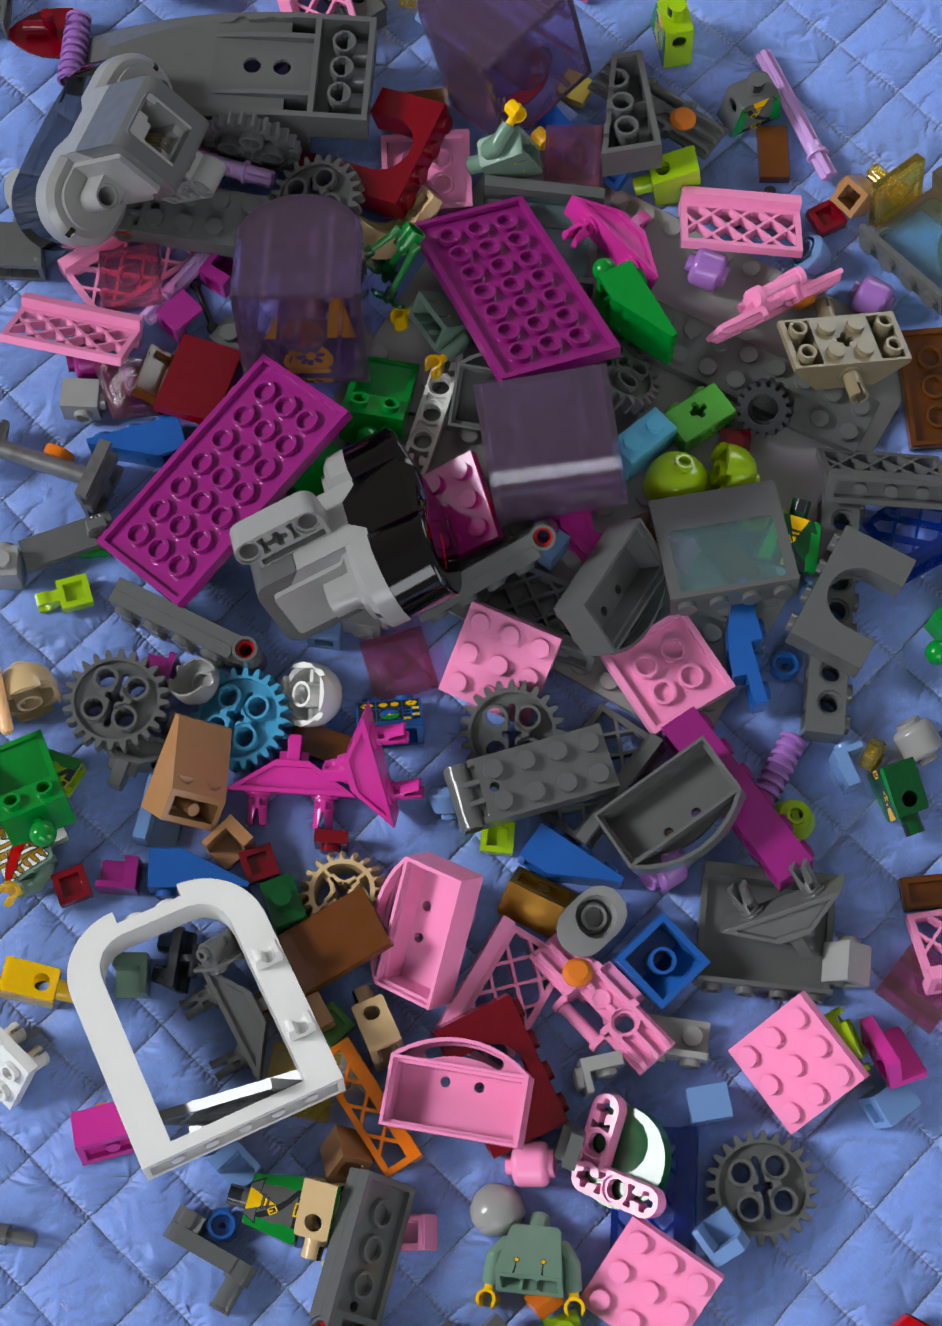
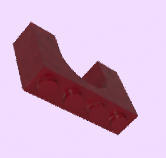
M382 87L370 111L378 129L411 138L413 140L411 150L400 163L387 169H371L353 163L349 164L361 178L360 182L365 188L362 192L365 202L360 203V207L368 211L404 220L408 210H411L415 204L416 194L420 186L427 180L428 170L433 160L437 159L445 136L452 129L453 120L446 103Z
M504 993L432 1028V1032L435 1038L457 1037L479 1041L487 1045H506L518 1054L524 1069L535 1079L525 1144L569 1122L565 1112L570 1109L562 1092L556 1093L550 1082L555 1079L547 1060L541 1062L536 1052V1049L540 1048V1044L532 1029L526 1030L521 1020L526 1015L517 997L512 999L510 994ZM459 1046L440 1047L444 1056L463 1057L477 1050ZM485 1144L490 1156L494 1159L514 1149Z

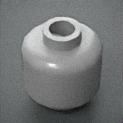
M915 715L895 727L897 732L893 736V741L904 759L913 756L914 761H919L920 765L923 766L938 757L936 751L942 746V738L930 719H920L919 715Z

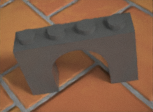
M846 525L841 535L837 532L833 535L827 547V550L832 552L829 559L826 561L821 558L812 576L818 579L814 587L807 585L799 600V603L804 605L800 614L793 612L784 629L789 631L785 640L786 643L855 678L875 641L843 625L834 617L827 600L829 587L841 580L856 579L864 581L896 598L917 560Z

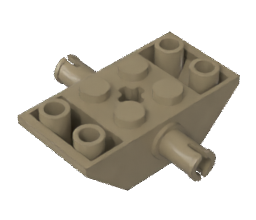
M823 296L813 303V308L818 317L780 320L777 322L776 325L794 373L815 390L845 387L852 404H856V402L858 404L863 403L869 398L870 394L865 385L877 383L912 360L893 311L837 316L831 297L826 296L825 302Z

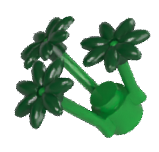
M406 221L402 227L396 224L388 234L373 245L368 244L365 247H361L356 238L351 240L350 243L356 252V256L362 259L364 267L376 275H381L383 283L386 284L388 281L392 283L391 287L388 286L385 292L371 287V292L376 298L382 299L385 304L390 303L396 309H406L407 307L396 299L398 294L397 288L413 258L422 248L420 243L425 238L423 231L410 221ZM394 237L396 238L393 243L398 250L391 259H371L376 254V250ZM404 253L408 254L399 272L395 271L396 263Z

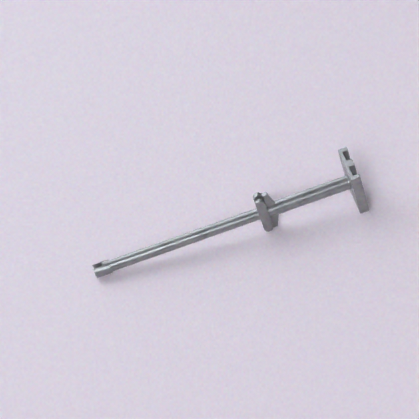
M5 419L2 420L0 423L1 459L77 483L74 494L86 517L105 511L124 470L122 466L116 465L119 457L117 453L110 451L112 442L100 438L87 466H82L7 441L10 422Z

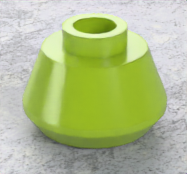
M785 799L776 805L775 811L778 815L783 813L790 820L794 827L792 833L799 841L805 840L811 835L815 827V815L809 805L799 799Z

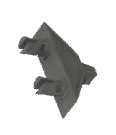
M121 696L119 697V700L117 702L123 701ZM111 701L112 707H114L116 702ZM170 711L168 721L161 736L156 737L150 734L151 743L143 738L139 740L140 750H137L133 744H129L127 754H124L119 746L116 747L114 754L110 755L107 746H104L103 751L109 758L107 767L112 769L108 780L110 788L122 792L129 776L136 778L138 772L154 771L176 714L175 711ZM88 713V716H90V717L98 716V715H94V714ZM111 717L108 723L104 725L105 728H108L110 726Z
M803 858L801 868L794 861L789 865L788 871L792 874L800 890L762 903H757L746 880L741 881L740 888L734 882L727 888V892L739 911L724 916L719 932L778 945L783 943L787 945L792 944L801 960L812 957L816 948L812 938L816 934L814 929L841 893L846 874L818 882L807 858Z
M202 972L208 983L205 985L206 988L183 1001H179L182 1009L193 1006L184 1013L188 1021L216 1006L217 1009H221L238 1042L235 1045L236 1049L209 1062L212 1069L226 1065L215 1073L218 1082L245 1066L247 1069L251 1068L257 1081L262 1080L269 1028L267 1023L274 1019L261 991L252 994L248 989L220 974L210 975L209 972Z

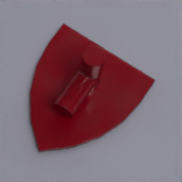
M45 8L31 14L10 28L9 40L29 54L42 58L60 59L66 13L73 10V8Z

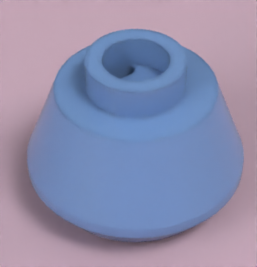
M820 235L804 238L802 258L792 257L793 266H801L806 274L811 275L825 272L831 264V251Z
M447 784L430 787L426 795L434 813L441 814V819L444 820L457 819Z

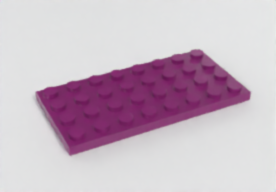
M522 195L413 222L425 234V238L420 243L422 247L420 251L501 388L620 357V344Z
M262 354L101 534L96 542L169 601L176 604L179 608H185L234 553L229 535L231 527L237 522L278 502L353 417L347 409L265 354Z

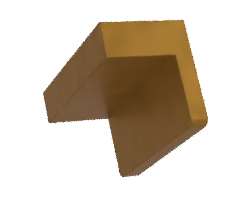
M518 866L507 884L497 912L551 938L557 933L556 926L559 916L579 894Z

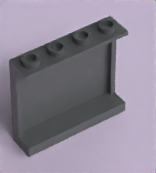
M706 860L702 867L696 947L711 963L694 978L693 986H701V991L707 993H721L722 989L735 990V995L742 997H754L756 993L769 994V999L787 1001L789 996L795 997L805 990L815 1004H823V1000H828L833 995V989H830L829 984L821 982L824 942L833 941L835 901L814 929L816 933L812 937L816 945L814 956L801 960L792 944L787 945L783 943L778 945L719 932L724 916L739 911L727 892V888L734 882L740 888L741 881L746 880L757 903L800 890L796 882L779 892L760 866ZM814 872L818 882L840 876Z

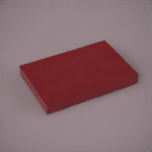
M184 334L154 402V411L201 424L229 392L242 360L243 351Z

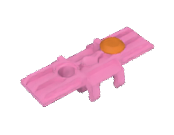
M797 266L779 275L774 281L766 285H756L748 289L743 295V302L736 306L740 315L719 325L707 336V342L719 344L792 309L800 311L815 302L816 297L826 293L835 284L840 282L841 275L844 272L842 267L816 279H807L804 269L801 266Z
M557 933L528 957L535 967L562 994L553 1004V1011L556 1014L561 1013L587 1040L590 1044L589 1049L593 1053L609 1043L615 1051L621 1050L623 1059L641 1076L675 1045V1042L640 1007V1003L644 1000L642 993L611 961L602 965L592 956L578 957L571 955L562 947ZM578 999L583 1004L588 1002L600 1014L604 1025L600 1029V1034L571 1005L573 1001ZM627 1016L633 1020L634 1028L626 1033L618 1031L615 1026Z

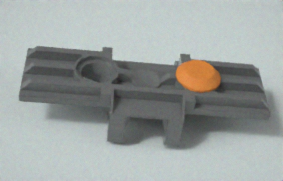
M611 58L587 88L605 100L608 99ZM648 77L660 138H669L683 148L694 145L696 156L706 160L726 135L728 129L696 110L697 104L693 101H685L660 86L655 78Z

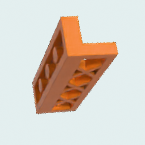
M349 1037L331 1047L330 1050L333 1056L342 1052L348 1062L345 1076L343 1077L346 1090L349 1082L362 1085L366 1091L363 1106L349 1104L345 1098L346 1091L335 1096L386 1177H391L410 1163L415 1164L424 1158L423 1153L408 1130L383 1125L381 1136L366 1132L363 1127L366 1112L380 1115L384 1091ZM351 1069L355 1073L358 1080L349 1078ZM369 1099H371L376 1109L368 1108ZM353 1109L362 1111L360 1120L358 1119ZM388 1128L395 1139L386 1137ZM371 1138L380 1140L378 1149L374 1145ZM385 1142L399 1144L406 1155L405 1158L390 1168L382 1157Z

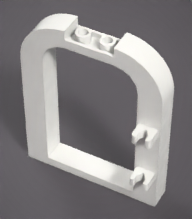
M213 878L184 881L176 884L179 897L162 900L154 908L142 913H132L119 923L116 922L112 912L103 916L81 935L72 950L68 962L67 984L70 996L147 1182L346 1091L343 1075L264 909L248 891L228 881ZM203 918L218 920L227 925L235 935L302 1082L170 1141L108 994L105 978L108 966L117 955L126 949L190 921Z

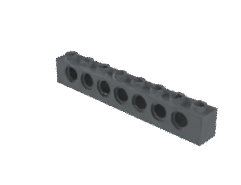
M823 489L817 503L816 522L821 524L817 566L821 558L826 561L829 559L831 551L827 550V547L835 532L840 535L843 532L837 529L834 523L840 522L859 531V524H863L865 518V505L826 502L824 497L826 489ZM812 576L811 587H814L818 578ZM846 579L838 581L842 585L843 590H835L829 587L827 594L829 608L839 614L841 620L838 621L857 632V624L852 623L853 612H857L859 605V594L854 593L855 583H858L859 580ZM807 653L805 657L799 736L804 740L838 744L843 736L849 733L851 719L849 715H846V704L851 702L853 686L848 684L847 674ZM822 671L832 672L836 677V681L826 680L823 677ZM820 702H829L833 706L834 712H825L821 708Z

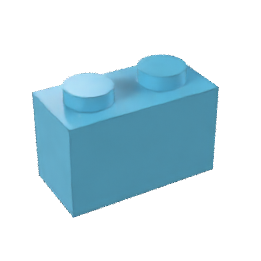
M654 407L610 442L606 461L628 481L672 446L677 427L661 411Z

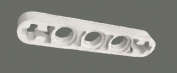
M462 353L450 364L449 374L444 372L440 378L432 379L430 371L400 462V476L405 483H409L430 470L451 406L457 364L463 360ZM437 382H444L449 386V390L444 394H437L432 390V386ZM427 409H436L440 412L441 416L436 421H428L423 417V414ZM419 436H427L431 439L432 443L429 447L423 449L418 448L414 441ZM415 456L420 458L419 471L411 475L409 474V468L413 467Z

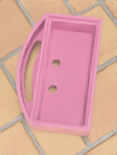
M431 852L404 857L386 878L375 903V908L394 946L370 960L374 984L427 1010L451 1003L484 876ZM394 897H395V901H394V905H393V909H392V913H391V917H390V921H389V925H388L390 910H391V906H392V903H393V900H394ZM427 902L431 905L430 909L427 907ZM420 933H421L422 936H423V940H422V941H421L420 938H419V934H420Z
M437 1037L414 1042L391 1052L378 1124L523 1150L535 1079L508 1055L479 1041L457 1037ZM443 1046L468 1047L481 1050L501 1059L504 1066L502 1069L497 1070L483 1062L457 1056L428 1058L426 1052L430 1048ZM445 1077L450 1079L448 1087L442 1086V1079ZM478 1083H483L485 1087L481 1093H478L475 1089Z

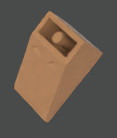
M176 713L141 807L160 820L213 831L218 824L226 802L232 729Z

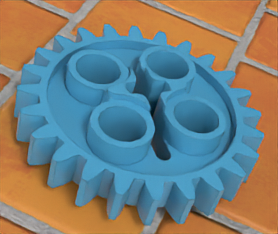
M234 667L231 669V677L220 672V682L214 696L208 702L196 705L199 707L198 712L189 714L190 717L219 725L225 723L226 727L232 729L231 743L233 742V745L230 749L229 770L234 773H238L240 766L246 772H250L252 763L262 768L263 757L273 761L274 757L271 751L274 748L282 751L283 747L279 744V740L289 738V735L283 732L284 728L293 726L292 722L285 719V716L293 713L290 707L284 706L291 700L286 694H281L285 688L279 683L275 684L276 679L269 674L265 676V673L260 669H257L253 674L252 670L244 667L241 674ZM238 693L237 701L229 706L230 698ZM266 703L264 713L257 716L259 706ZM253 733V741L248 746H245L246 737Z

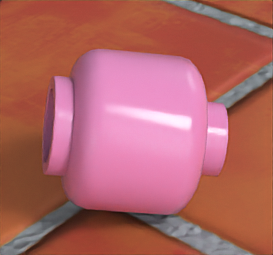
M529 1141L524 1144L523 1150L513 1149L511 1154H506L505 1156L506 1175H512L515 1185L520 1188L546 1187L551 1178H556L557 1159L553 1158L555 1150L550 1149L545 1141Z

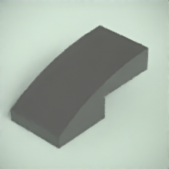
M572 1121L563 1125L553 1157L562 1161L561 1167L571 1171L576 1170L585 1142L586 1131Z

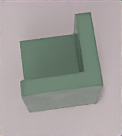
M122 952L114 958L112 966L116 969L115 996L118 999H150L152 958L148 952Z

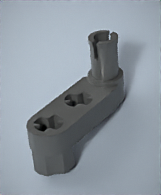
M181 1204L163 1236L224 1271L223 1275L226 1277L209 1306L229 1317L230 1311L244 1287L248 1289L258 1269L199 1236L208 1219Z

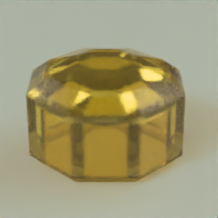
M875 737L871 738L859 761V766L870 772L876 770L885 757L886 743Z

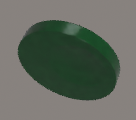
M627 1106L626 1119L611 1167L663 1190L670 1174L672 1162L668 1136L660 1122L653 1115L641 1108ZM605 1108V1110L609 1112V1115H613V1108ZM599 1123V1127H605L610 1129V1125H604V1123ZM598 1133L593 1139V1147L596 1152L601 1153L606 1146L604 1136ZM590 1171L585 1172V1177L589 1179V1183L601 1184L603 1179L591 1176ZM617 1179L612 1185V1194L619 1200L625 1193V1186L621 1180ZM636 1195L634 1200H640L646 1204L652 1202L649 1200V1196ZM593 1198L594 1200H596V1201H597L598 1203H600L601 1205H604V1206H606V1207H608V1208H611V1209L620 1210V1209H618V1208H616V1207H614V1206H611V1205H609V1204H607V1203H604V1202H602V1201H600V1200H597V1199Z

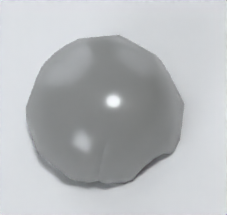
M200 657L192 658L183 665H177L175 678L173 680L167 679L169 691L174 697L187 705H202L208 702L216 693L220 682V673L213 662Z
M491 1183L483 1186L474 1194L469 1208L471 1221L481 1233L491 1237L506 1236L513 1224H523L526 1215L522 1196L511 1186L501 1183Z

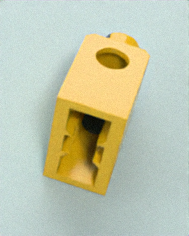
M7 955L0 978L1 999L53 1009L55 1000L74 1004L69 993L67 981L61 980V969ZM41 981L49 983V987L43 991L37 990L35 985Z

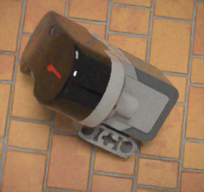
M125 53L80 67L68 79L48 112L14 182L11 204L19 228L31 242L45 250L63 251L101 244L113 236L125 215L127 204L154 200V198L177 204L213 197L226 172V166L219 159L210 155H203L198 151L209 129V122L173 91L170 80L164 70L154 60L145 55Z
M385 426L325 458L323 465L324 475L321 476L324 493L318 496L309 491L293 493L237 522L230 529L229 535L235 559L241 564L250 565L259 602L291 640L300 641L307 639L361 612L363 609H366L375 620L379 619L386 625L397 627L457 597L461 592L462 575L459 552L450 519L414 460L390 426Z

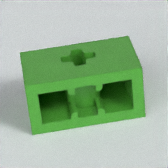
M714 382L707 387H698L689 395L687 400L682 403L675 402L664 411V415L677 427L673 440L674 445L679 451L686 453L720 432L721 427L731 425L736 413V409Z

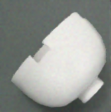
M304 661L293 664L290 668L294 669L289 676L283 677L280 684L285 688L281 694H286L291 699L284 705L293 710V713L288 715L291 719L289 721L299 727H317L326 724L337 715L341 707L343 693L339 678L328 667Z

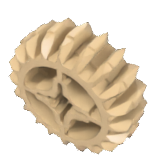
M341 850L337 860L329 853L327 855L328 863L323 865L322 861L316 860L315 864L318 870L315 872L307 869L306 872L307 877L311 881H301L300 884L301 888L306 892L299 895L302 903H304L305 912L310 917L341 898L336 887L341 892L349 894L360 886L366 888L370 885V898L375 906L386 877L380 876L382 871L378 865L371 867L372 861L369 857L360 861L359 853L354 852L350 859H348L346 852ZM341 874H354L353 877L346 880L337 877ZM328 883L330 892L323 899L324 903L319 906V894L323 886Z

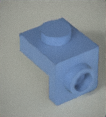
M846 740L834 746V751L828 759L831 766L829 770L831 780L836 787L841 788L843 795L855 791L861 783L851 758L861 754L865 748L863 740L855 743L852 740Z

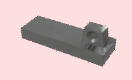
M109 510L19 540L18 544L29 573L102 548L96 540L113 522Z

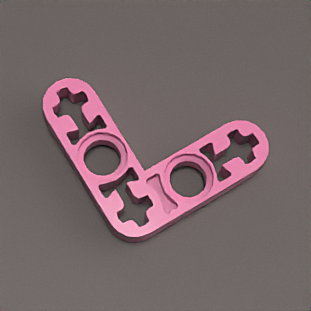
M599 1094L594 1099L584 1129L586 1131V1138L576 1170L572 1171V1183L579 1192L639 1218L659 1217L666 1208V1198L663 1191L655 1185L611 1167L626 1119L627 1105L623 1097L618 1094ZM606 1104H610V1107L614 1109L613 1115H609V1112L605 1110ZM599 1123H604V1125H610V1129L605 1127H599ZM598 1133H601L606 1141V1146L601 1153L596 1152L593 1147V1139ZM590 1171L591 1176L603 1179L601 1184L589 1183V1179L585 1177V1172ZM617 1179L621 1180L625 1186V1193L619 1200L612 1194V1185ZM635 1196H649V1200L653 1202L652 1208H647V1204L640 1200H634Z

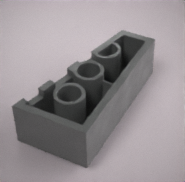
M642 50L612 54L604 138L601 151L602 177L662 168V142Z

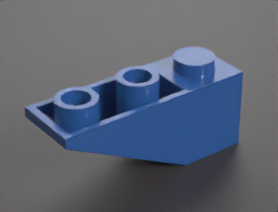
M162 415L154 419V421L143 424L132 423L125 426L124 429L113 432H99L93 437L86 439L91 454L101 438L112 442L110 451L117 453L118 461L161 468L185 442L179 418L170 415Z
M541 822L519 853L518 863L552 882L586 886L604 885L620 890L625 879L620 875L622 872L618 867L608 861H605L603 864L593 857L594 853L587 846L581 843L573 844L565 838L566 834L561 829L552 824L548 827Z
M149 848L147 888L152 895H156L157 899H174L176 895H179L176 884L201 878L228 881L244 888L252 895V889L248 881L184 848Z

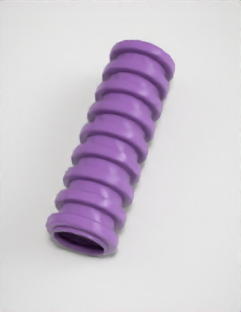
M73 9L66 13L57 82L69 89H77L83 85L87 48L89 45L88 40L91 30L90 25L92 23V18L87 12Z
M788 731L780 733V740H777L774 745L776 749L771 750V757L766 760L767 766H763L761 770L763 775L758 776V783L755 784L759 790L764 788L771 796L773 802L779 801V793L784 792V785L789 782L788 776H792L793 768L798 764L797 759H800L803 754L801 750H805L807 746L802 737Z

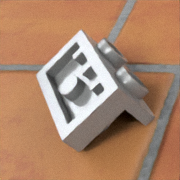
M647 1013L675 1042V1045L654 1064H665L666 1059L679 1061V1067L699 1069V1065L707 1063L711 1023Z
M621 1050L581 1058L575 1065L574 1072H571L575 1092H582L583 1099L590 1098L595 1093L591 1076L594 1077V1081L615 1077L614 1075L618 1074L617 1070L624 1064Z

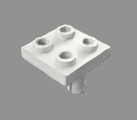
M12 1022L4 1030L0 1027V1101L9 1110L20 1103L35 1072L50 1062V1057L46 1051L39 1056L37 1055L43 1050L41 1046L37 1045L26 1053L18 1045L26 1040L27 1035L23 1027L15 1032L20 1026L17 1022Z

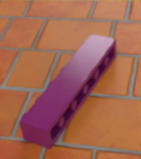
M693 706L661 727L662 739L672 753L676 755L701 736H704L748 797L744 801L731 829L778 891L781 892L795 882L792 874L788 871L789 865L796 861L801 868L803 858H807L813 870L814 859L812 857H814V852L805 840L799 841L792 833L794 827L790 820L783 813L778 815L772 807L774 802L769 793L764 788L759 790L753 783L754 777L747 765L743 762L739 764L732 756L734 751L729 742L724 737L721 739L717 737L713 731L715 727L710 718L704 712L699 714Z

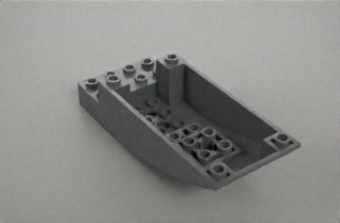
M238 12L167 19L111 31L89 39L81 97L96 69L104 61L125 53H139L154 60L166 73L173 91L206 118L207 121L211 120L213 115L219 117L221 112L229 115V111L240 115L241 111H243L247 116H252L255 113L260 119L268 117L270 123L279 122L280 128H289V134L297 135L296 140L301 141V153H311L312 137L368 140L378 43L377 17L301 12ZM249 60H256L261 64V68L257 72L250 73L244 69V64ZM279 62L288 63L289 72L284 75L277 74L274 71V66ZM80 99V106H79L78 117H79V115H80V113H81V111H82V102H81V99ZM203 139L201 146L210 150L211 147L206 146V140Z

